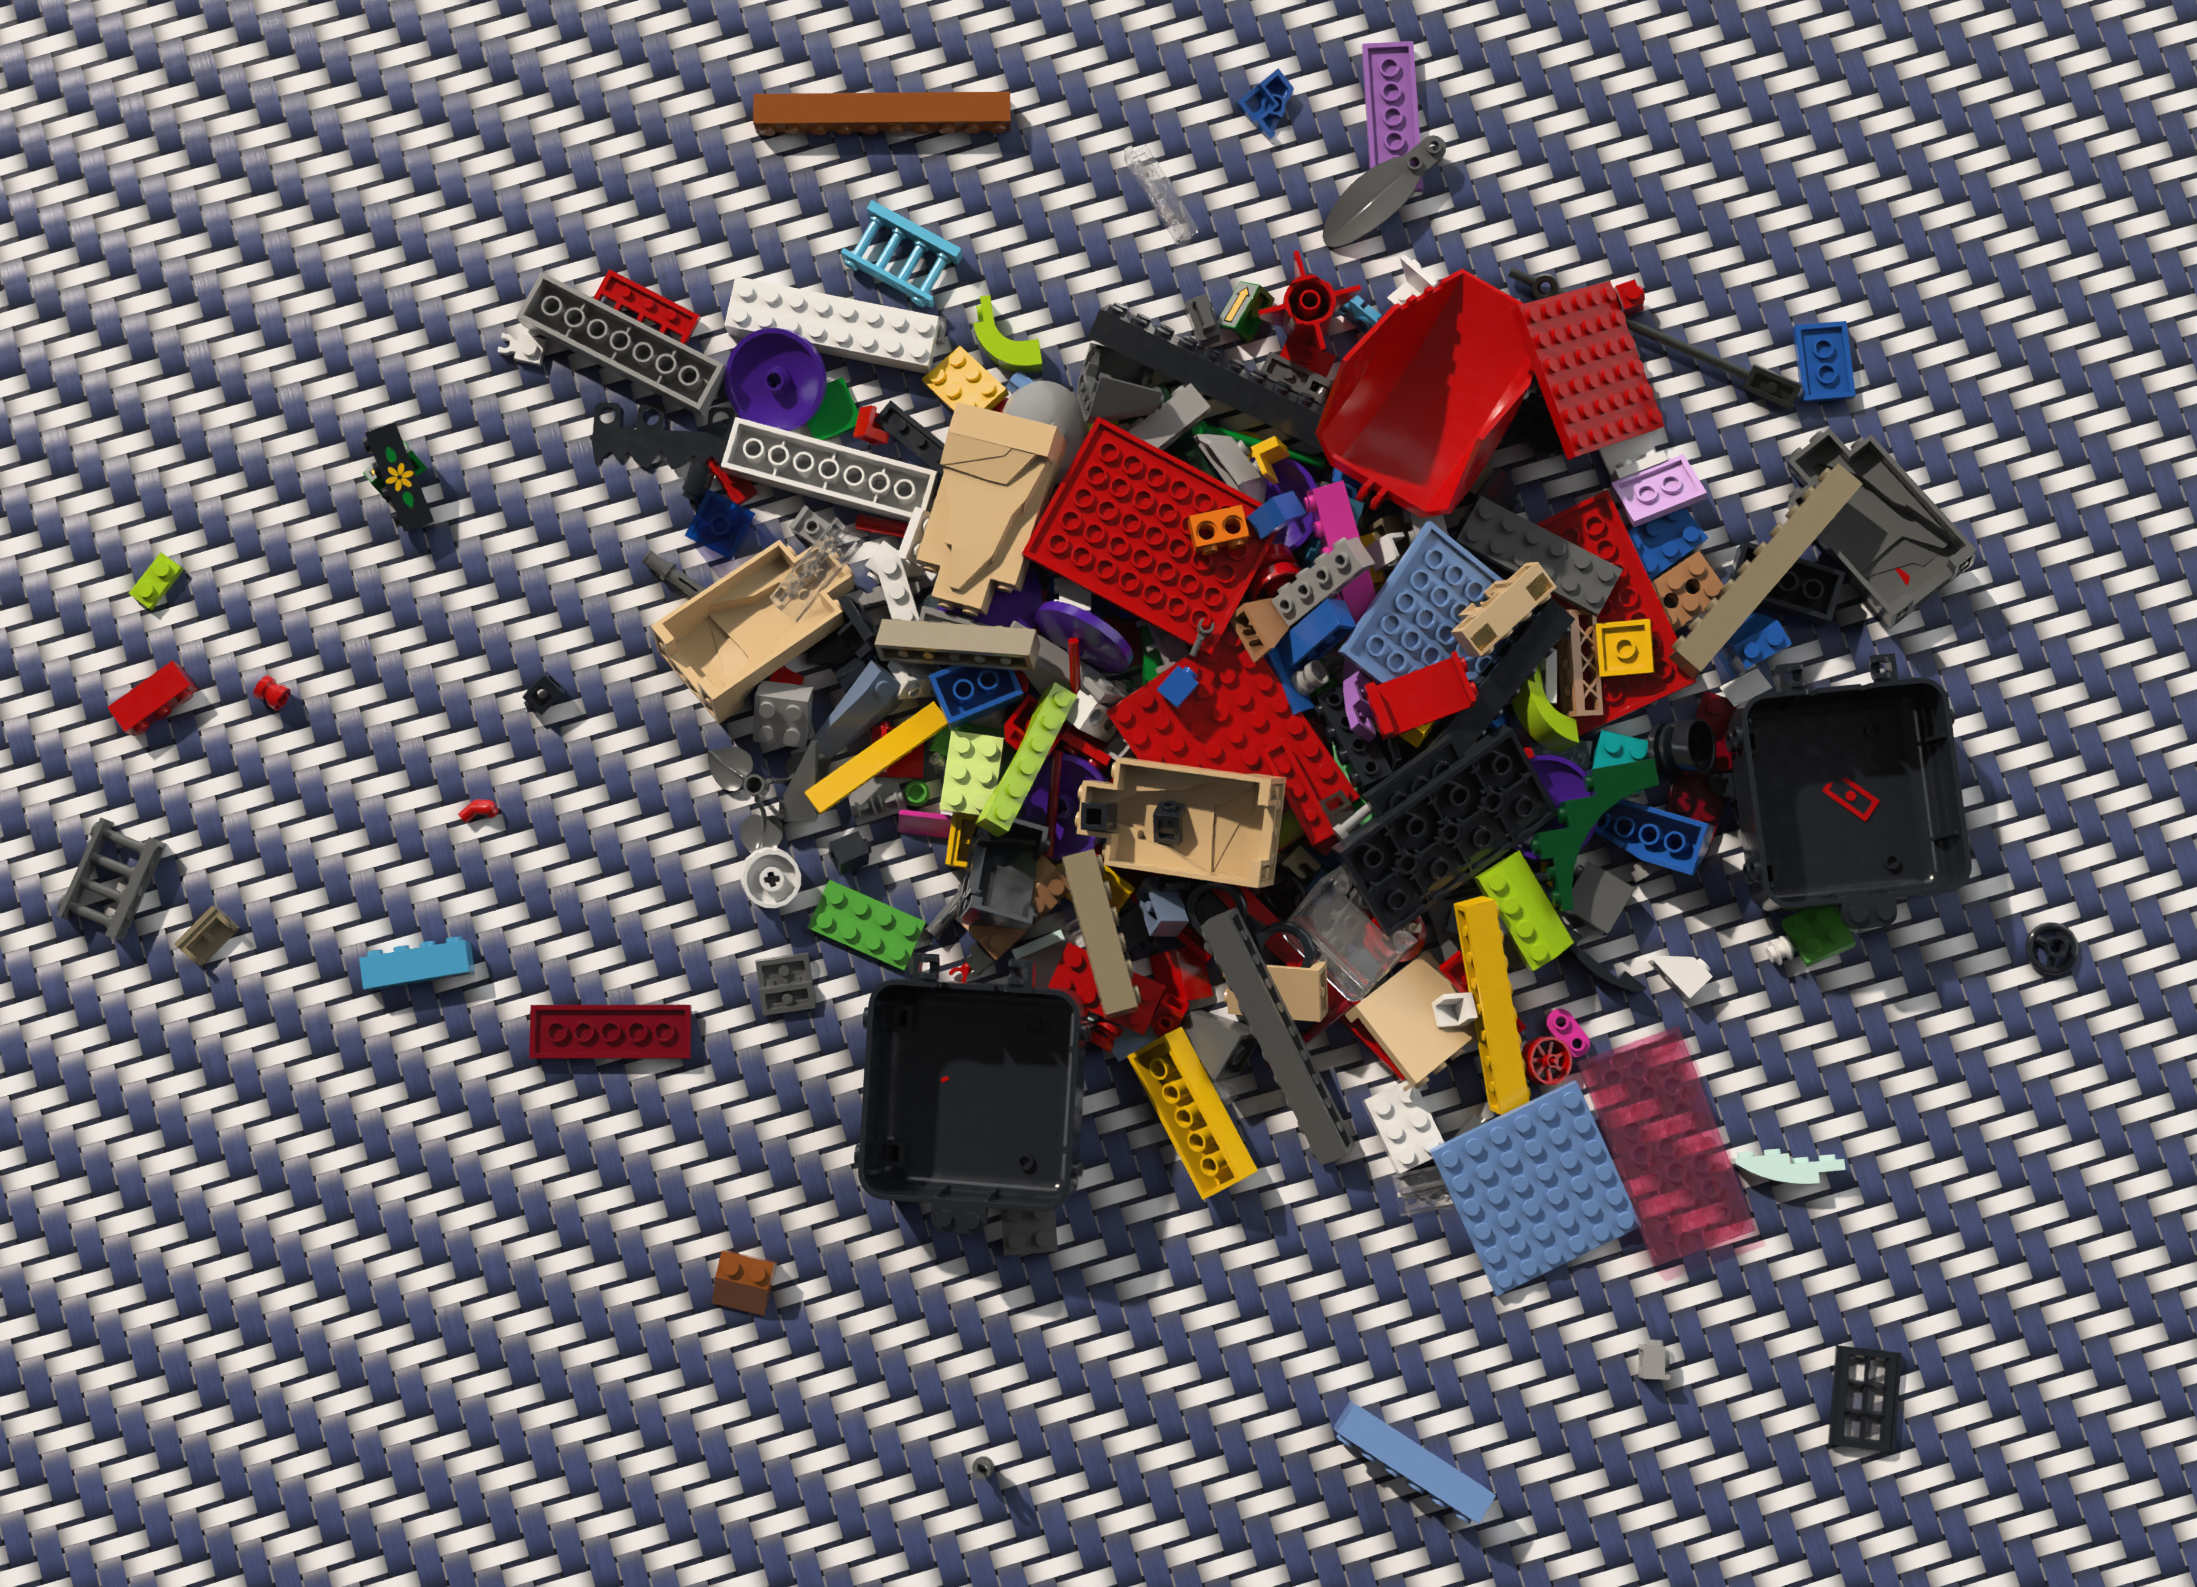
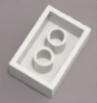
M1407 1080L1362 1101L1396 1174H1401L1432 1159L1429 1150L1444 1143L1419 1089H1416L1414 1086L1407 1091L1402 1089L1409 1084Z

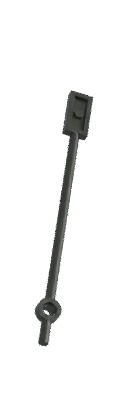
M1512 267L1508 277L1532 287L1534 296L1539 300L1568 292L1559 288L1558 280L1551 274H1541L1536 278ZM1544 282L1549 283L1551 286L1550 290H1543L1541 284ZM1625 316L1629 330L1745 380L1742 389L1783 407L1791 409L1802 387L1801 383L1755 363L1749 371Z

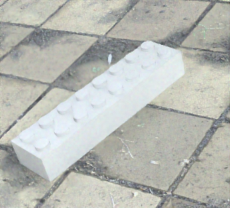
M736 276L724 326L728 335L743 338L760 329L785 328L805 337L812 343L818 353L928 374L931 371L940 321L939 316Z
M735 417L721 464L722 470L727 475L904 523L910 522L915 507L930 511L939 480L937 471L737 417Z

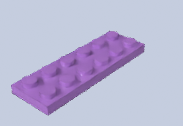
M1413 41L1362 44L1369 170L1384 161L1404 156L1420 143ZM1416 161L1410 162V165L1413 167L1419 165ZM1423 176L1420 177L1413 192L1423 191Z

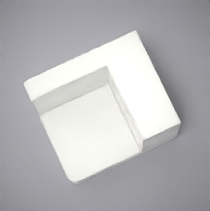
M1403 532L1386 534L1365 547L1375 562L1373 565L1375 571L1393 569L1399 563L1397 559H1399L1400 555L1395 543L1405 537Z
M1472 992L1443 994L1432 1002L1438 1028L1464 1027L1478 1018Z

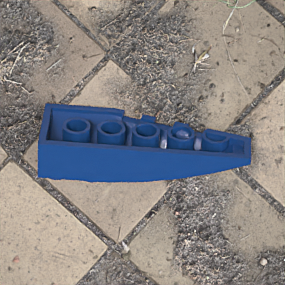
M1621 799L1599 818L1595 832L1630 852L1640 860L1694 875L1708 852L1715 826Z

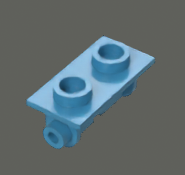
M1357 295L1339 308L1337 312L1352 323L1360 332L1366 334L1383 315L1369 304L1363 309L1361 305L1364 303V300Z

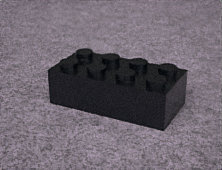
M1743 541L1739 545L1728 581L1730 579L1735 581L1740 574L1736 571L1746 560L1752 562L1756 557L1753 552L1759 545ZM1798 558L1757 607L1824 628L1832 621L1846 572Z

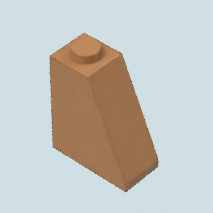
M1275 597L1244 603L1234 612L1230 620L1254 663L1271 651L1290 628L1271 602Z

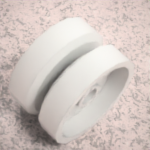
M763 847L753 851L745 859L741 867L740 881L746 895L755 904L764 908H778L788 904L796 897L801 886V873L797 863L787 852L777 847ZM768 872H773L775 875L774 880L767 881L765 877H768Z

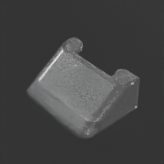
M1339 866L1318 881L1287 921L1301 926L1310 934L1315 945V962H1327V981L1347 1000L1356 1002L1361 1000L1411 950L1418 940L1405 930L1396 931L1388 938L1345 896L1350 891L1352 882L1344 869ZM1284 932L1283 936L1286 941L1304 957V948L1301 941L1294 935Z

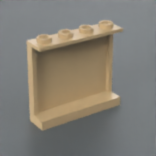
M1428 950L1345 1013V1016L1351 1023L1357 1018L1361 1020L1409 1082V1084L1402 1088L1404 1091L1413 1086L1419 1089L1429 1081L1427 1075L1430 1072L1436 1075L1447 1066L1445 1063L1446 1059L1450 1057L1453 1061L1465 1051L1462 1046L1466 1043L1471 1046L1477 1042L1474 1021L1464 1027H1437L1432 1002L1443 994L1460 992L1438 968L1440 965Z

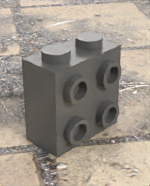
M1590 861L1586 862L1583 866L1579 864L1573 874V879H1575L1572 884L1574 909L1563 912L1605 936L1609 934L1635 888Z

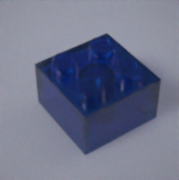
M708 489L684 536L734 562L758 515Z

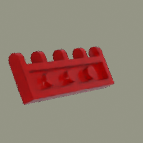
M610 269L593 297L598 301L605 297L616 303L614 309L619 312L624 307L638 314L636 320L644 323L645 319L650 320L661 326L659 332L665 335L669 330L681 336L679 342L687 345L701 320L700 315Z

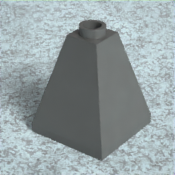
M1189 1010L1182 1019L1184 1024L1183 1030L1205 1069L1214 1080L1239 1076L1259 1043L1252 1036L1249 1025L1203 1010Z

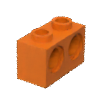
M1242 505L1189 516L1188 526L1195 553L1202 552V555L1216 553L1218 548L1228 546V549H1237L1244 546V543L1248 541L1249 532ZM1227 524H1235L1239 528V532L1230 534L1226 531L1225 526ZM1203 529L1210 530L1213 537L1209 540H1204L1199 536V531Z

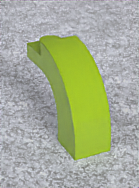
M990 295L980 296L981 305H977L976 309L978 321L981 322H974L973 325L977 342L984 354L992 362L1009 371L1018 372L1020 370L1022 373L1043 371L1039 339L1013 341L1004 337L995 326Z
M1539 663L1536 673L1522 683L1520 692L1515 698L1511 699V703L1520 723L1530 736L1547 749L1561 753L1579 743L1576 719L1559 713L1548 701L1543 689Z

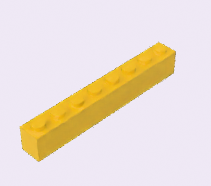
M1480 896L1454 903L1468 990L1472 992L1478 1016L1474 1020L1489 1110L1503 1115L1530 1102L1531 1092L1526 1083V1064L1521 1055L1520 1047L1522 1040L1517 1032V1012L1511 997L1513 987L1508 979V960L1504 954L1502 944L1504 942V935L1498 921L1499 907L1495 899Z

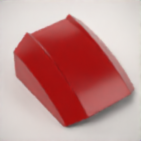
M1031 694L1025 697L1004 724L1005 741L1016 750H1018L1025 736L1033 710L1038 702ZM1065 722L1063 723L1046 758L1057 745V743L1060 741L1065 731L1069 729L1070 726H1068Z

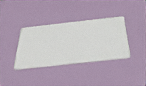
M1758 668L1720 686V689L1734 707L1772 688Z

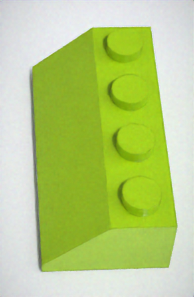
M1520 850L1473 877L1483 896L1495 899L1499 907L1498 921L1527 970L1534 971L1559 956L1574 943Z

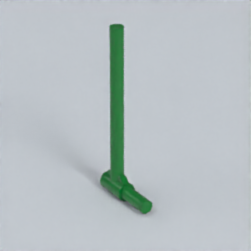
M1206 420L1200 421L1192 428L1193 435L1203 433L1231 436L1237 442L1242 440L1250 448L1263 441L1212 426ZM1287 448L1290 453L1288 458L1324 469L1325 458Z

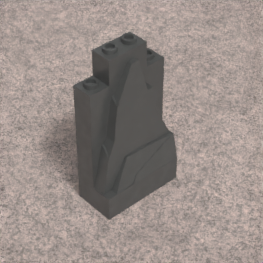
M1829 428L1824 433L1822 431L1817 432L1809 440L1810 444L1803 449L1801 447L1797 448L1789 455L1787 469L1804 486V488H1796L1789 494L1787 503L1789 510L1795 504L1800 506L1804 500L1801 496L1811 485L1816 488L1820 483L1817 480L1818 476L1827 467L1832 470L1839 463L1862 483L1860 488L1817 536L1816 540L1849 576L1848 582L1889 630L1973 565L1977 549L1872 435H1869L1866 439L1863 437L1859 438L1851 445L1850 448L1852 450H1849ZM1899 567L1910 576L1908 586L1901 579L1895 568Z

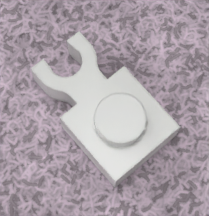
M502 333V340L509 341L510 345L507 348L498 347L497 352L500 355L508 356L515 354L514 359L516 361L541 367L547 346L546 339L520 334L519 340H516L511 335Z

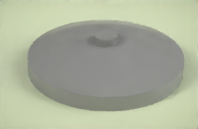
M1051 381L1032 382L1019 388L1010 396L1003 413L1058 427L1068 442L1054 486L1060 485L1092 425L1084 422L1078 398L1067 388Z

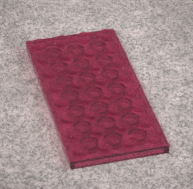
M1679 1026L1577 1062L1616 1169L1632 1203L1639 1230L1653 1266L1661 1265L1756 1230Z

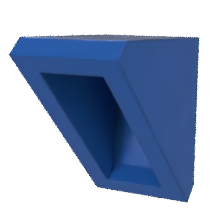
M1290 491L1269 499L1247 516V520L1261 541L1307 513L1295 493Z

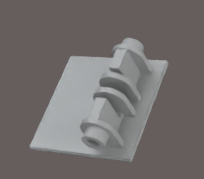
M874 777L848 795L850 808L857 826L897 814L901 809L907 810L898 778Z

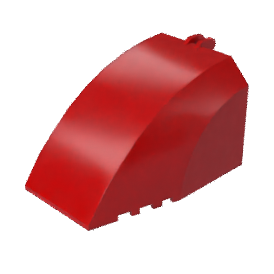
M1460 269L1442 279L1437 287L1429 286L1418 297L1412 295L1406 299L1405 304L1400 305L1397 303L1392 306L1344 356L1315 434L1330 465L1363 484L1355 500L1363 501L1370 491L1373 490L1377 492V495L1371 500L1369 508L1374 511L1382 504L1385 498L1419 518L1449 514L1454 511L1493 455L1530 386L1534 369L1511 311L1512 308L1524 303L1464 269Z

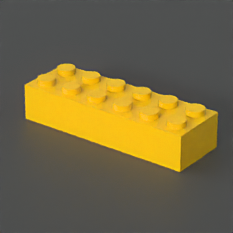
M1182 1027L1161 1036L1127 1056L1202 1200L1258 1171Z

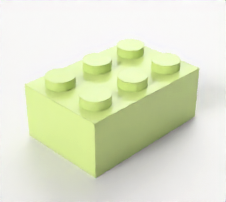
M951 730L940 802L941 811L980 816L987 800L1000 782L1006 744L1004 738Z

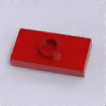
M1291 336L1288 337L1279 355L1327 378L1336 359V356L1327 352L1320 353L1314 346L1293 339Z

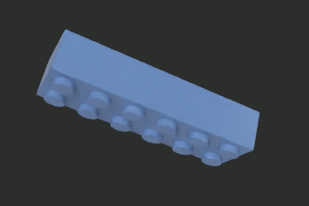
M1351 1400L1333 1428L1338 1433L1336 1436L1338 1440L1350 1448H1353L1356 1444L1361 1448L1359 1452L1375 1464L1379 1459L1384 1463L1382 1467L1398 1479L1401 1475L1407 1477L1406 1483L1421 1494L1427 1490L1431 1493L1429 1498L1445 1509L1450 1505L1454 1508L1452 1513L1468 1524L1472 1520L1479 1524L1496 1497L1490 1490Z

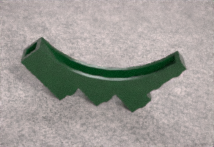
M1654 759L1586 771L1583 781L1586 792H1590V797L1563 801L1559 803L1560 808H1557L1558 821L1560 824H1563L1564 829L1533 834L1534 840L1530 842L1533 856L1537 855L1538 861L1546 859L1549 861V864L1546 865V874L1548 880H1552L1554 891H1551V901L1553 906L1557 907L1558 912L1574 909L1572 894L1574 866L1580 847L1592 826L1604 812L1621 799L1637 791L1659 785Z

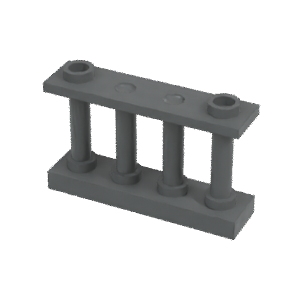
M100 817L99 822H96L91 829L90 835L92 837L67 893L58 902L56 916L71 920L73 913L106 926L105 936L124 941L167 844L151 837L142 843L112 831L114 822ZM106 840L138 852L140 858L136 866L130 867L100 855ZM95 864L128 877L129 882L126 889L120 892L89 879ZM84 889L116 901L118 907L114 915L108 916L79 904L78 902Z

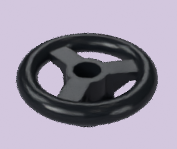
M1275 869V877H1284L1285 879L1279 885L1261 887V895L1264 902L1273 912L1280 916L1292 917L1293 915H1300L1308 903L1305 885L1294 873L1288 870ZM1270 894L1278 896L1284 902L1287 909L1278 906ZM1300 894V902L1296 907L1294 898Z
M2046 922L2040 924L2030 932L2026 940L2025 950L2029 962L2035 969L2044 974L2059 975L2065 973L2077 961L2079 955L2077 938L2068 927L2060 923ZM2047 930H2055L2061 932L2066 938L2057 936L2046 939L2041 933ZM2034 942L2044 948V952L2047 955L2046 966L2036 958ZM2052 944H2055L2057 947L2055 953L2051 950ZM2068 946H2070L2071 951L2068 960L2061 966L2055 967L2056 959L2065 956L2068 952Z

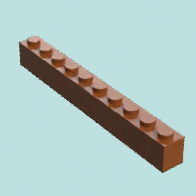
M1010 92L753 94V124L756 133L766 136L774 135L775 132H785L788 135H799L801 132H811L814 135H824L826 132H837L841 135L862 132L867 135H873L877 132L887 131L890 134H902L903 131H913L916 134H926L929 131H939L942 134H951L954 131H965L969 134L990 131L1000 134L1006 130H1011Z

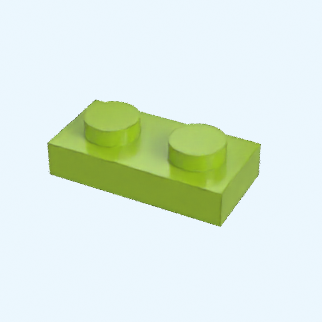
M160 552L128 594L150 610H153L184 569Z

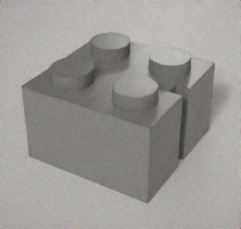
M760 681L755 694L753 741L777 744L778 740H782V745L805 748L811 733L813 687Z

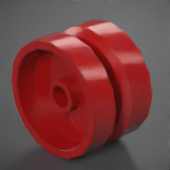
M1271 544L1247 588L1252 602L1276 597L1279 595L1277 590L1289 582L1292 584L1297 580L1295 575L1302 570L1297 565V560L1289 546Z

